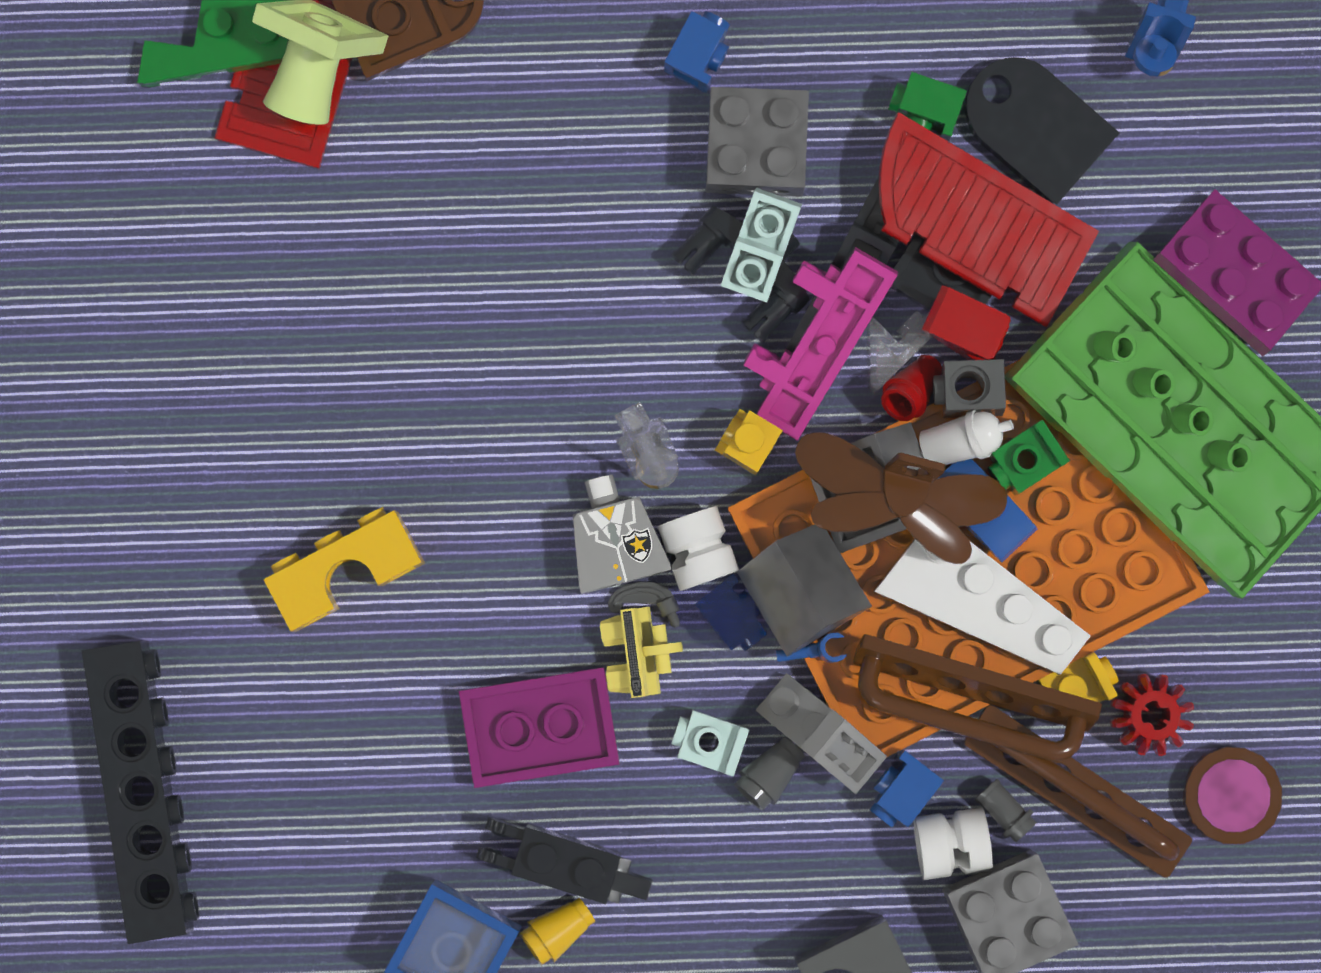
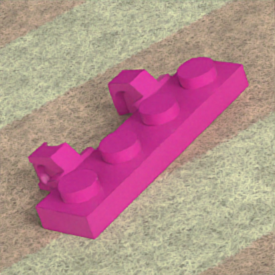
M856 247L842 270L831 264L827 272L805 260L793 277V283L817 296L813 307L818 310L793 352L786 349L781 358H779L775 353L754 343L746 356L743 365L764 377L759 386L768 391L767 396L756 413L757 415L798 441L898 276V271Z

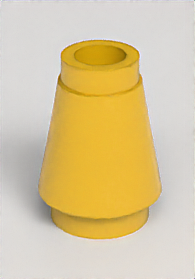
M577 898L572 903L569 902L527 921L529 927L519 934L535 959L542 966L550 959L555 963L588 927L595 922V919L584 902Z

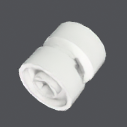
M717 506L658 526L666 552L675 554L676 557L671 568L679 591L739 571L731 545L722 543L720 539L725 533V528Z
M982 807L955 811L952 819H946L941 813L917 816L914 819L916 850L923 880L950 877L954 868H960L964 874L992 871L993 859L986 815Z

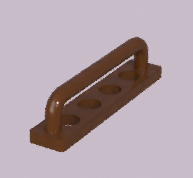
M863 634L856 648L853 660L854 664L861 666L858 688L862 698L869 706L881 712L1050 761L1068 759L1079 751L1085 732H1089L1099 719L1102 707L1101 703L867 634ZM880 672L1064 725L1066 726L1064 736L1060 741H1051L887 693L879 688L878 677Z
M993 705L986 706L978 717L979 720L1040 737ZM965 737L963 741L966 747L1164 878H1168L1192 843V838L1072 757L1061 761H1050L970 737ZM1003 752L1020 762V764L1009 763L1004 758ZM1057 763H1061V764L1065 765V766L1068 768L1069 771H1067L1066 769H1064L1063 767H1061V766L1058 765ZM1044 779L1061 791L1049 790L1044 783ZM1099 791H1104L1109 796V798L1100 793ZM1084 806H1086L1102 818H1091L1086 813ZM1140 818L1146 819L1150 823V825L1141 820ZM1125 833L1143 845H1132L1127 840Z

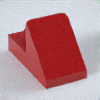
M942 285L921 330L968 361L994 360L1002 347L1011 318L995 308Z

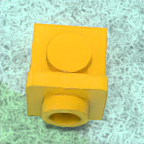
M1091 652L1069 664L1061 675L1053 672L1038 680L1042 686L1099 703L1118 696L1113 687L1114 684L1119 682L1114 668L1106 656L1099 659L1095 652Z

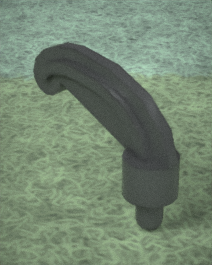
M638 582L623 586L616 590L608 601V608L613 613H619L623 608V603L657 604L662 618L667 616L670 625L674 628L680 625L676 612L680 611L675 596L667 587L655 582Z

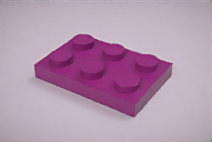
M1216 189L1206 197L1153 259L1154 262L1261 356H1265L1272 350L1321 290L1320 280Z
M604 667L459 691L474 788L620 765Z

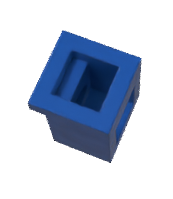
M691 11L664 61V72L707 94L712 81V76L707 74L709 69L717 72L729 50V46L723 42L730 24L711 12L705 11L703 16Z
M902 749L895 757L903 763L898 769L890 765L878 779L873 789L879 792V794L873 800L875 803L869 809L892 828L897 821L909 827L944 782L938 775Z

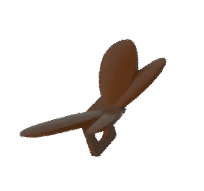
M822 432L806 434L799 440L796 446L795 455L802 470L823 488L836 494V496L820 501L812 509L811 517L813 523L824 530L854 532L876 527L899 518L912 537L925 550L942 561L962 564L970 558L972 547L968 538L958 527L973 526L992 521L1001 516L1007 505L1006 490L994 478L977 474L938 478L944 473L945 464L905 453H897L883 468L872 457L855 445L835 435ZM908 466H913V467H918L919 469H918V470H915V469H911V468H907V467H908Z

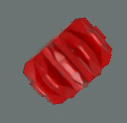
M1139 674L1137 676L1139 692L1133 685L1124 682L1120 688L1129 698L1128 701L1111 700L1110 706L1114 709L1124 710V716L1111 719L1110 725L1113 728L1128 727L1121 734L1119 742L1122 745H1128L1137 738L1135 745L1136 754L1144 756L1152 743L1155 754L1157 756H1164L1167 750L1165 738L1173 746L1181 747L1184 742L1175 732L1176 729L1180 728L1189 731L1193 729L1194 724L1192 722L1181 720L1180 718L1181 713L1192 711L1194 705L1192 702H1176L1183 695L1185 688L1181 684H1177L1167 691L1169 683L1167 675L1159 674L1152 687L1149 676L1147 674ZM1149 702L1152 707L1161 708L1162 718H1155V721L1159 723L1155 727L1152 723L1142 721L1141 718L1142 711H1149L1145 707Z

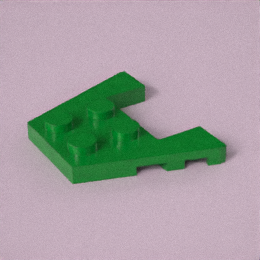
M202 0L194 46L144 40L137 83L142 87L150 88L160 86V83L180 79L189 81L199 79L202 75L224 71L232 73L281 64L289 39L253 23L252 20L257 3L289 0Z

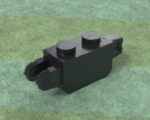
M488 817L486 829L502 837L508 836L521 840L517 857L502 853L495 848L479 847L476 858L510 869L513 876L606 904L607 901L619 904L622 893L647 900L653 879L630 872L632 860L621 857L620 852L539 826L528 824L525 828Z

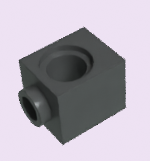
M1004 359L944 361L942 375H933L934 405H943V418L962 417L972 410L989 412L994 416H1003L1006 409ZM963 378H972L980 384L982 395L975 400L962 399L955 390V383Z

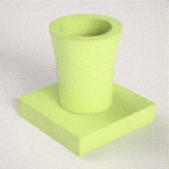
M313 0L257 3L252 22L289 39L275 79L263 100L264 105L284 117L299 122L317 125L327 124L329 122L332 92L340 59L383 54L389 35Z

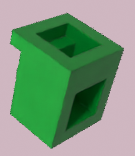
M911 72L906 85L897 82L888 110L896 112V114L900 112L930 131L941 132L940 137L949 141L967 90Z
M1041 420L993 452L989 457L993 464L988 466L987 469L992 478L997 480L1005 490L1010 488L1015 496L1070 460L1045 422ZM1026 450L1033 454L1035 463L1032 468L1024 469L1019 465L1017 458L1021 451Z

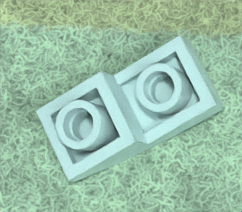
M759 188L755 189L721 283L722 287L764 302L768 301L802 206L801 203Z

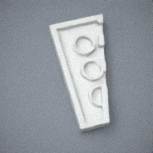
M914 539L873 591L1058 675L1062 674L1090 638L1087 632L972 542H970L972 547L970 558L965 563L952 564L942 561L931 554Z

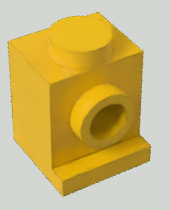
M739 409L714 451L756 476L783 430L750 410L746 413Z

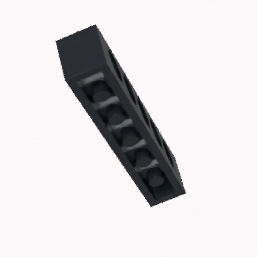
M135 641L81 650L127 944L187 935L194 930L193 922L199 921V905L196 893L188 892L185 873L191 872L192 862L189 846L187 843H180L178 824L184 823V811L180 795H173L170 776L176 775V760L172 746H165L162 727L169 725V717L164 697L157 698L155 679L161 677L158 652L156 649L150 650L149 641ZM125 679L133 681L139 690L138 700L131 707L122 705L117 698V688ZM131 728L141 730L146 737V748L140 755L131 754L125 747L124 738ZM139 776L149 779L154 786V796L148 804L140 803L132 794L133 782ZM146 825L157 828L161 833L162 844L157 852L147 851L140 843V832ZM152 874L161 875L168 881L170 892L165 900H156L149 894L147 882Z

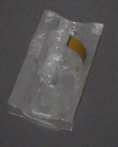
M637 403L616 414V421L623 434L616 441L635 480L640 479L645 486L653 489L668 487L678 476L679 464L677 453L662 419L658 417L650 421L641 403Z

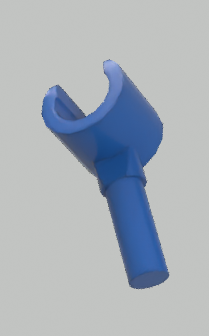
M840 633L825 634L818 639L817 643H811L788 657L783 649L776 650L777 660L782 662L820 657L821 660L829 663L841 661L847 654L832 657L827 654L825 645L829 639L842 638L844 636Z

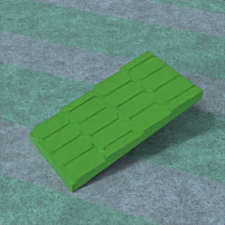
M1128 242L1115 256V259L1108 263L1084 289V292L1055 320L1053 325L1021 357V360L1016 362L1005 374V380L1056 431L1061 432L1102 475L1110 478L1171 541H1175L1219 586L1224 587L1233 597L1243 599L1321 511V416L1205 305L1154 262V257L1139 242Z

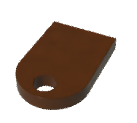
M331 0L335 11L389 35L383 54L356 57L366 81L460 42L475 29L481 18L484 0Z

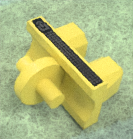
M650 607L620 610L621 615L600 621L601 639L605 647L625 644L627 664L607 666L606 679L609 692L631 693V698L661 694L659 674L672 673L669 653L683 652L682 642L668 643L666 624L652 626Z

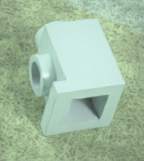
M692 710L690 719L680 716L671 744L680 747L677 755L678 758L734 777L749 729ZM711 732L717 736L718 745L714 750L705 751L699 746V739L704 733Z

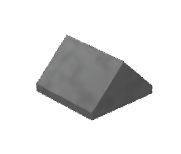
M816 525L775 541L737 572L787 657L872 607L827 530L821 529Z

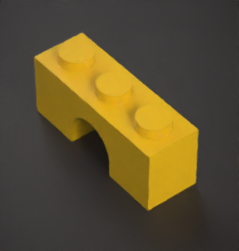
M381 507L358 519L357 521L361 527L358 530L344 537L340 530L335 531L316 541L314 545L317 551L300 560L298 554L294 553L271 566L274 574L263 580L291 632H297L339 610L331 593L330 582L334 571L341 564L348 561L362 562L369 568L379 586H384L426 564L399 512L393 510L387 514L384 508Z

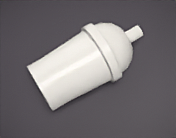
M972 410L967 412L965 416L921 431L919 436L920 447L924 459L945 465L974 458L984 459L990 457L1000 447L1003 440V432L1014 429L1011 420L1000 423L999 419L992 413Z

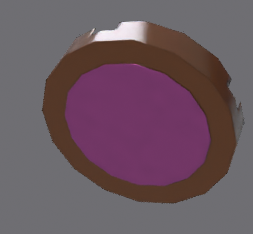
M1220 747L1204 753L1190 767L1186 776L1187 779L1183 790V805L1189 821L1202 835L1220 843L1245 844L1260 838L1274 825L1282 808V786L1276 770L1263 756L1246 748Z

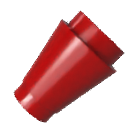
M921 355L889 379L882 389L881 402L884 410L891 417L899 421H910L913 418L922 416L933 394V375L942 374L940 362L930 355Z

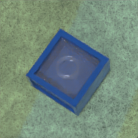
M436 879L427 891L384 973H497L522 925Z

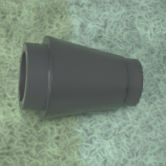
M783 737L778 743L740 770L739 774L741 777L734 785L749 802L763 811L770 803L773 805L777 803L799 767L800 762L805 758V754L791 740Z

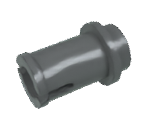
M998 779L994 780L974 799L1004 830L1002 836L1004 838L1010 836L1015 843L1037 823L1031 817L1034 812L1031 809L1025 811L1000 784Z

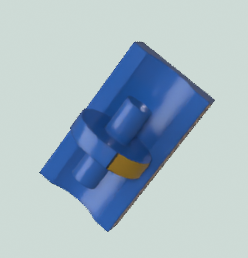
M1156 0V4L1148 3L1125 54V57L1134 59L1137 68L1141 72L1149 76L1159 77L1166 75L1172 70L1194 28L1196 16L1186 13L1189 0Z

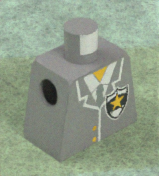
M613 474L586 481L585 486L592 509L573 514L578 580L581 594L671 571L670 562L640 497L620 502Z

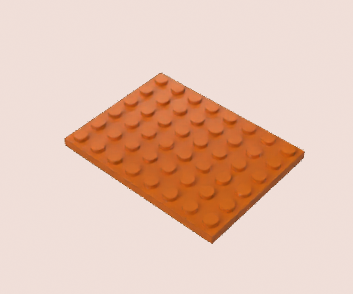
M1016 362L1004 367V375L1015 365ZM1005 380L1006 409L1003 416L995 417L999 419L1000 423L1011 420L1014 429L1003 432V440L1000 446L1043 420L1070 461L1018 495L1014 496L1010 488L1006 490L1007 495L1035 524L1038 530L1002 563L968 530L967 526L958 528L970 542L1090 635V638L1069 664L1210 593L1194 560L1175 541H1171L1110 478L1102 475L1061 432L1056 431ZM976 381L957 391V394L962 399L975 400L982 395V389ZM933 403L927 406L922 416L913 418L910 421H898L878 432L911 422L920 446L919 436L921 431L957 418H943V405H934ZM1026 450L1019 453L1017 458L1019 465L1024 469L1032 468L1035 463L1033 454ZM989 457L972 459L992 478L987 469L988 466L993 464ZM953 463L945 465V470ZM801 470L728 507L727 510L752 559H754L775 541L815 525L812 521L811 512L813 507L819 503L811 478ZM907 529L840 553L872 607L829 632L840 633L844 636L842 638L829 639L825 645L827 654L832 657L847 654L843 660L829 663L821 660L820 657L803 658L827 706L847 720L887 757L941 729L881 712L869 706L862 698L858 688L861 666L854 664L853 660L856 648L863 634L1031 683L1053 673L997 646L873 592L913 542L914 538ZM827 530L828 534L830 535L831 539L833 540L830 531ZM880 672L878 677V686L884 692L969 716L990 705Z

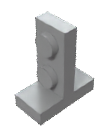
M787 673L756 709L761 716L855 794H857L887 757L847 720L829 708Z

